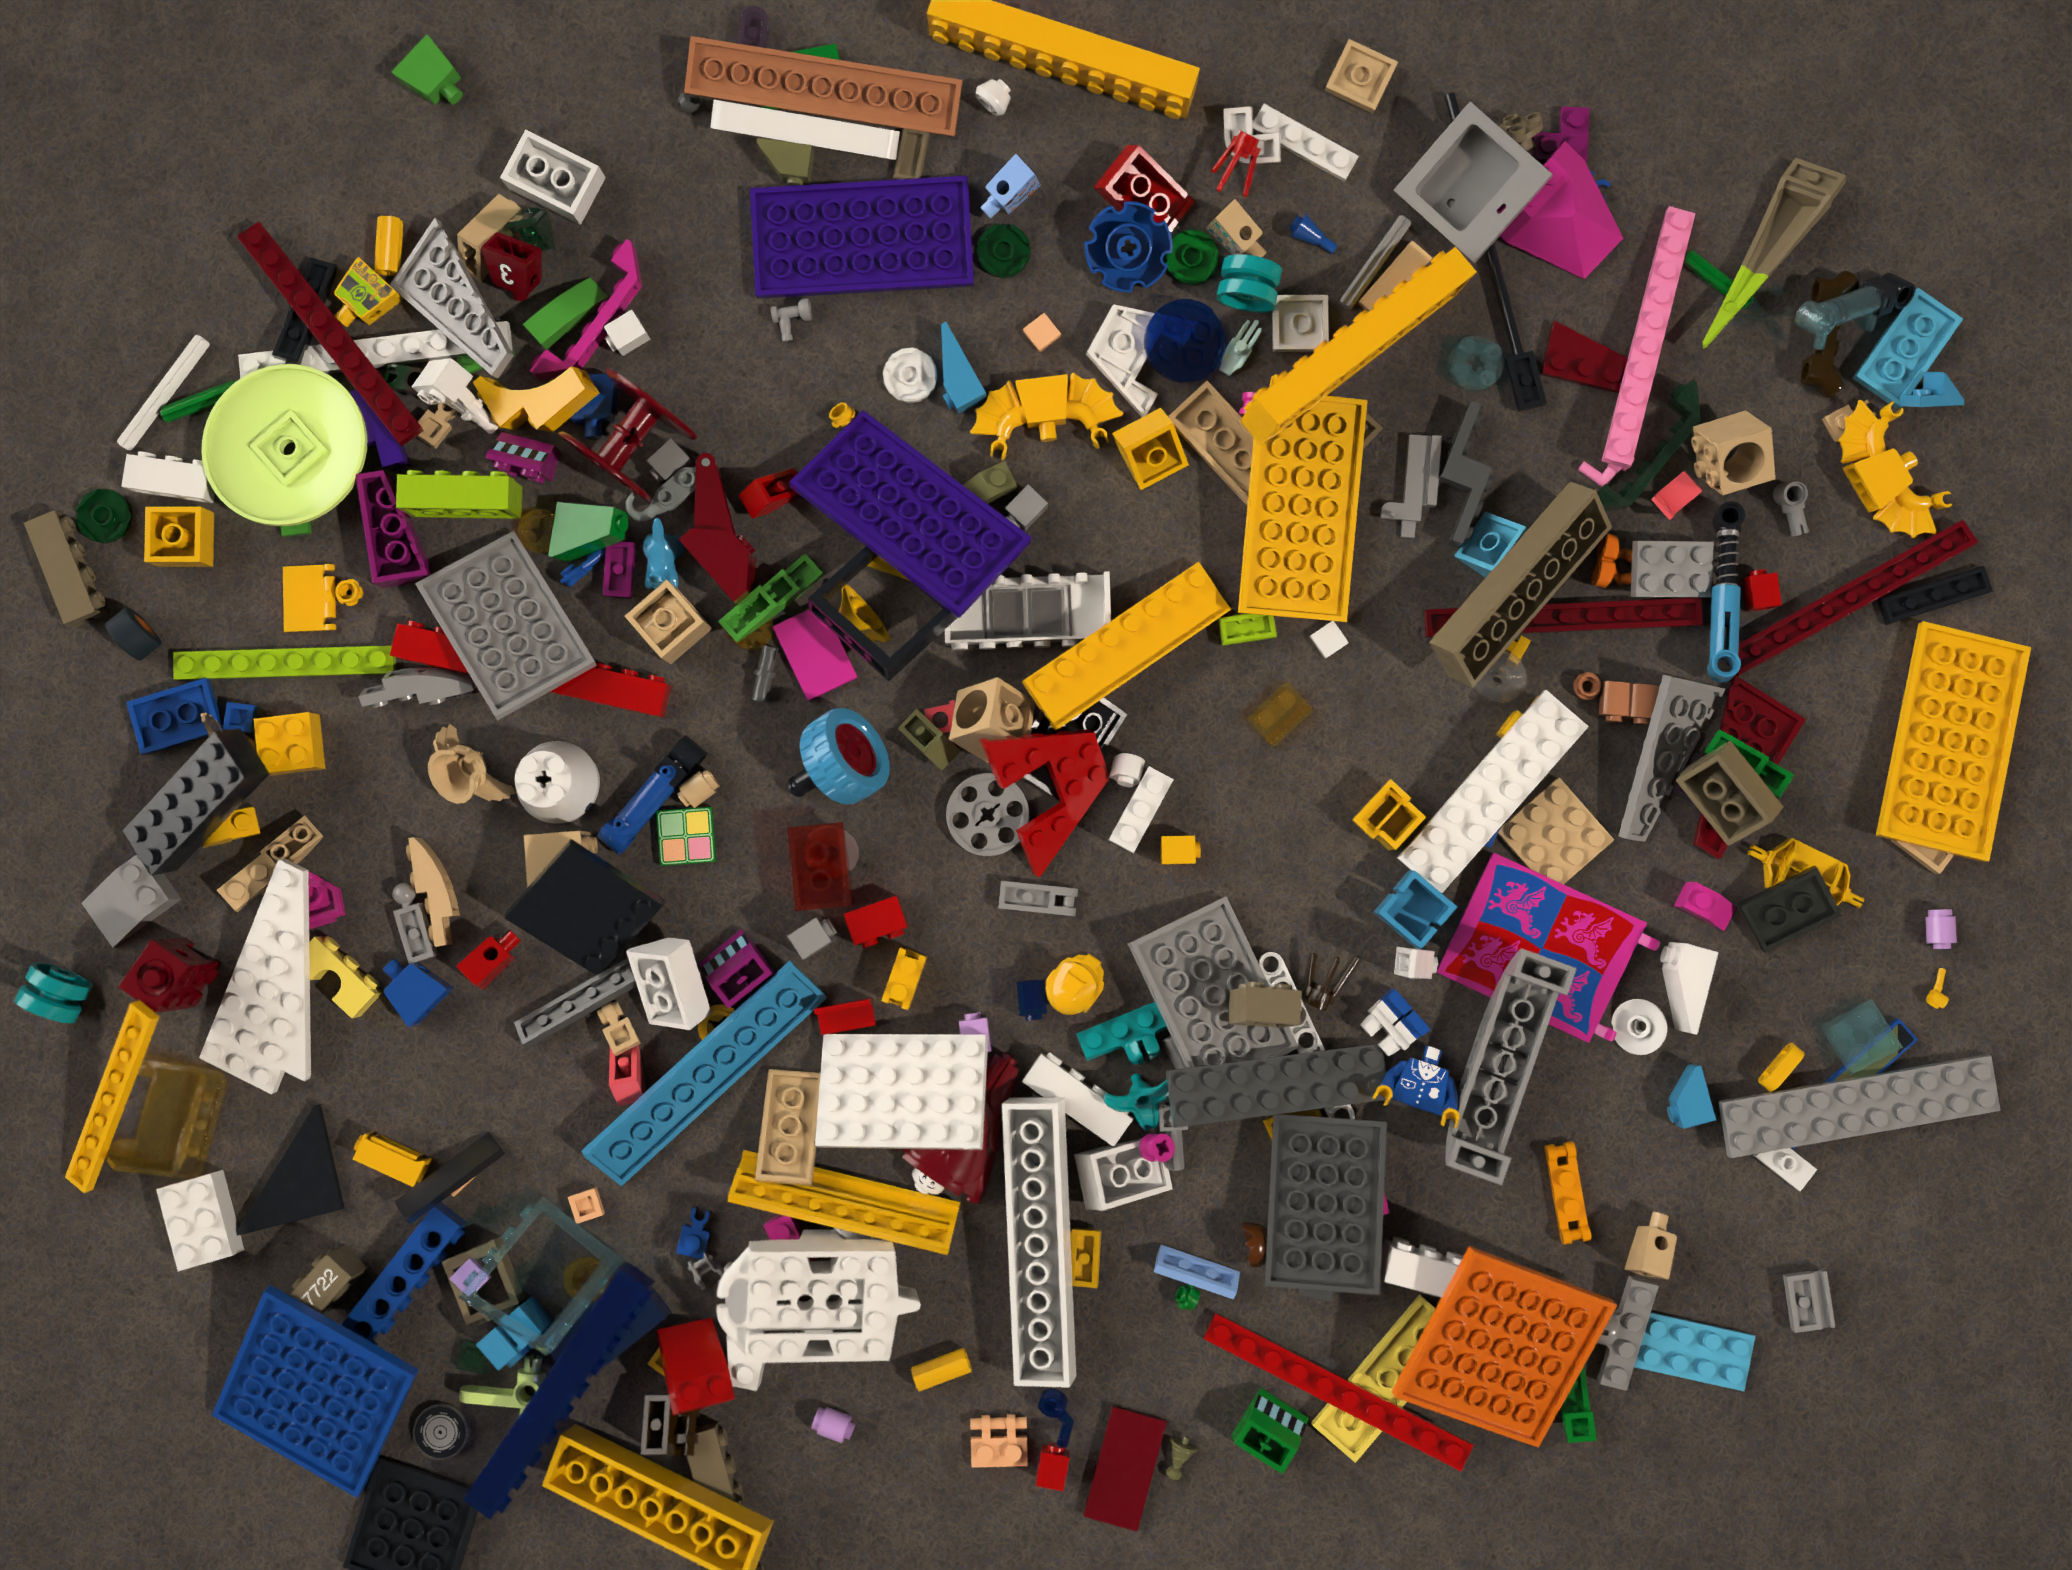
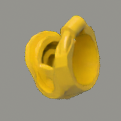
M1079 954L1073 958L1068 957L1062 960L1045 981L1046 996L1050 1005L1064 1015H1075L1081 1012L1087 1013L1104 988L1102 962L1091 954Z

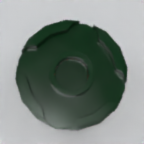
M995 224L986 229L978 239L976 250L978 262L983 270L993 277L1002 279L1014 277L1021 273L1027 266L1031 254L1027 236L1021 229L1011 224Z
M92 490L82 497L76 508V512H78L76 525L82 535L91 541L104 544L115 542L122 538L131 527L133 518L131 506L124 496L114 490Z

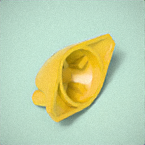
M849 584L845 585L841 589L842 602L839 612L872 642L876 640L883 643L891 641L889 633L874 610Z

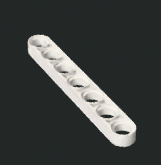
M1266 952L1260 956L1258 963L1269 986H1275V984L1283 981L1288 983V985H1292V990H1297L1280 955L1275 952ZM1269 956H1273L1278 960V968L1274 972H1267L1263 968V961ZM1301 999V1025L1289 1027L1299 1047L1296 1050L1298 1054L1324 1051L1323 1044ZM1304 1032L1311 1033L1314 1038L1313 1044L1308 1048L1301 1047L1298 1042L1299 1036ZM1351 1104L1324 1108L1328 1118H1334L1335 1111L1344 1108L1349 1113V1119L1355 1120Z

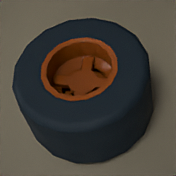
M125 607L105 624L107 631L116 643L136 660H143L162 643L147 622L129 607Z

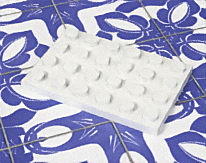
M921 1034L823 1035L815 1146L828 1148L982 1150L988 1036Z

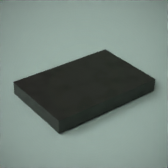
M1815 865L1737 903L1764 953L1842 916Z

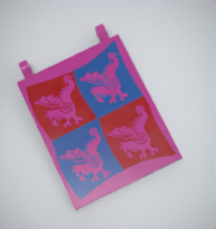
M1493 852L1436 973L1491 998L1504 970L1520 949L1575 967L1577 969L1568 995L1558 994L1548 1024L1588 1043L1593 1034L1613 1041L1616 1031L1599 1023L1637 943L1657 951L1660 941L1643 933L1647 925L1646 922Z

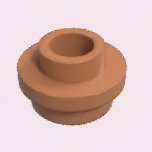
M1582 673L1573 682L1574 693L1580 699L1591 700L1599 695L1601 681L1593 673ZM1584 681H1588L1591 684L1590 691H1585L1582 688Z

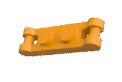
M1573 1141L1564 1142L1561 1146H1555L1554 1144L1545 1145L1544 1149L1562 1245L1572 1244L1573 1240L1579 1239L1582 1242L1591 1241V1231L1586 1216L1575 1144ZM1566 1156L1567 1163L1558 1165L1557 1157ZM1577 1221L1578 1228L1570 1230L1568 1222Z

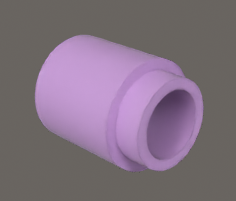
M1952 909L1928 910V917H1925L1927 943H1933V949H1951V943H1957L1956 916H1952Z
M819 1407L811 1429L817 1431V1434L843 1443L844 1439L850 1440L855 1423L851 1422V1415L830 1407H826V1409Z

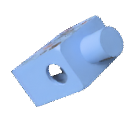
M1015 154L986 185L985 188L991 196L979 207L990 219L1001 208L1010 214L1041 184L1033 171ZM1005 190H1009L1006 194L1002 195Z

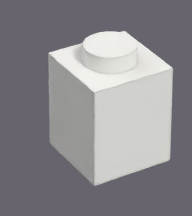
M633 310L628 311L604 326L608 333L604 337L613 352L618 349L622 356L650 340Z

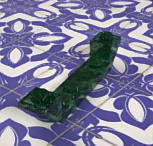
M1692 379L1685 385L1680 383L1670 394L1673 400L1668 406L1682 418H1679L1671 427L1670 431L1673 433L1667 441L1663 438L1652 450L1656 455L1649 462L1646 459L1635 471L1638 474L1637 478L1633 482L1628 480L1618 493L1607 484L1599 489L1593 488L1596 490L1605 511L1624 510L1632 505L1691 434L1693 426H1697L1700 423L1698 388L1695 380Z

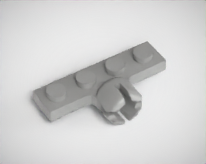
M1628 1276L1620 1305L1613 1312L1597 1341L1598 1344L1606 1345V1351L1597 1377L1599 1384L1627 1391L1659 1286L1656 1282Z

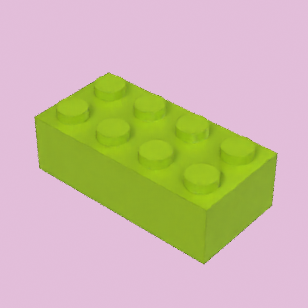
M408 470L407 475L397 474L396 508L411 517L522 519V486L514 478L507 476V473L499 471L490 472V476H480V473L475 471H463L462 475H452V472L435 471L434 475H424L423 471Z

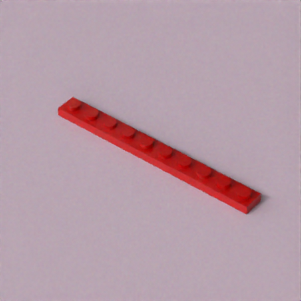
M1215 1313L1203 1338L1461 1472L1474 1446L1465 1439L1218 1313Z

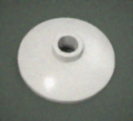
M1644 999L1628 1000L1622 1003L1613 1014L1611 1023L1613 1030L1616 1031L1614 1039L1625 1051L1636 1055H1645L1656 1051L1663 1044L1667 1035V1022L1662 1011L1652 1002ZM1640 1021L1645 1022V1031L1639 1029L1638 1024Z

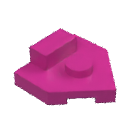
M308 871L309 929L336 922L337 917L344 916L346 913L341 889Z

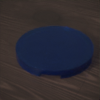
M1178 299L1159 308L1150 318L1144 334L1145 352L1152 367L1166 379L1178 383L1196 382L1211 374L1222 361L1226 349V333L1220 320L1213 312L1214 310L1209 306L1193 299Z

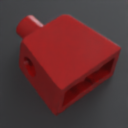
M510 929L499 940L489 936L456 967L476 987L484 990L515 959L510 951L521 940ZM493 951H498L497 958L490 960V954Z

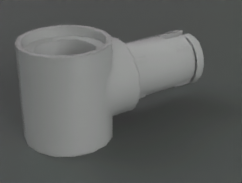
M1798 481L1780 483L1773 490L1774 501L1781 506L1782 512L1786 513L1791 537L1809 532L1803 511L1808 490L1803 483ZM1789 488L1793 490L1794 494L1791 501L1787 498Z

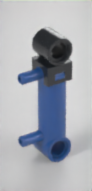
M683 736L673 746L669 754L665 755L653 769L655 772L622 810L603 826L597 837L617 855L623 853L636 838V834L675 789H679L678 786L688 779L691 775L690 773L702 763L708 753L689 736Z

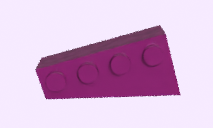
M384 470L356 474L372 583L380 588L417 583L434 574L409 515L396 508L397 486L393 477Z

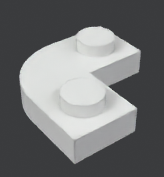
M1252 107L1224 109V137L1227 148L1231 144L1234 135L1238 136L1241 130L1260 140L1257 147L1261 151L1257 157L1256 164L1281 162L1280 133L1253 135ZM1249 155L1248 159L1240 156L1239 161L1249 164L1251 155Z

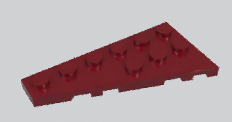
M1735 675L1730 682L1720 730L1770 757L1769 760L1778 765L1806 719ZM1700 812L1693 845L1719 860L1728 845Z

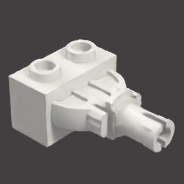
M452 358L429 361L412 385V388L418 392L417 396L423 402L429 405L446 404L461 413V418L464 421H474L489 434L494 433L498 429V426L491 419V414L482 407L483 400L475 398L466 388L473 375Z

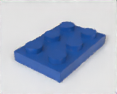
M208 678L126 702L141 755H149L208 737L209 735L201 718V714L205 712L212 715L215 721H218L222 731L224 730L211 681Z

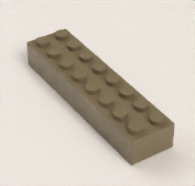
M1569 482L1440 631L1436 633L1429 643L1448 677L1473 688L1612 528L1596 490Z

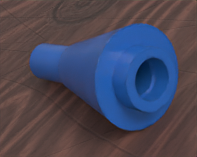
M1306 213L1302 217L1297 215L1289 227L1293 231L1290 237L1316 246L1319 245L1330 254L1338 246L1324 236V233Z

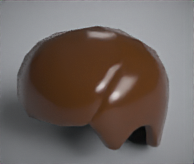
M1243 1222V1235L1247 1240L1245 1246L1250 1249L1247 1260L1251 1267L1260 1268L1266 1263L1267 1229L1257 1223Z

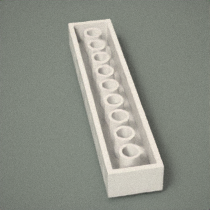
M1065 1097L1009 1098L1002 1103L1014 1386L1070 1387L1076 1378Z

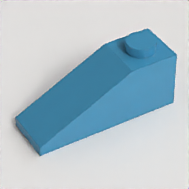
M947 322L941 324L943 380L946 394L942 396L950 410L955 408L957 414H960L987 399L986 392Z

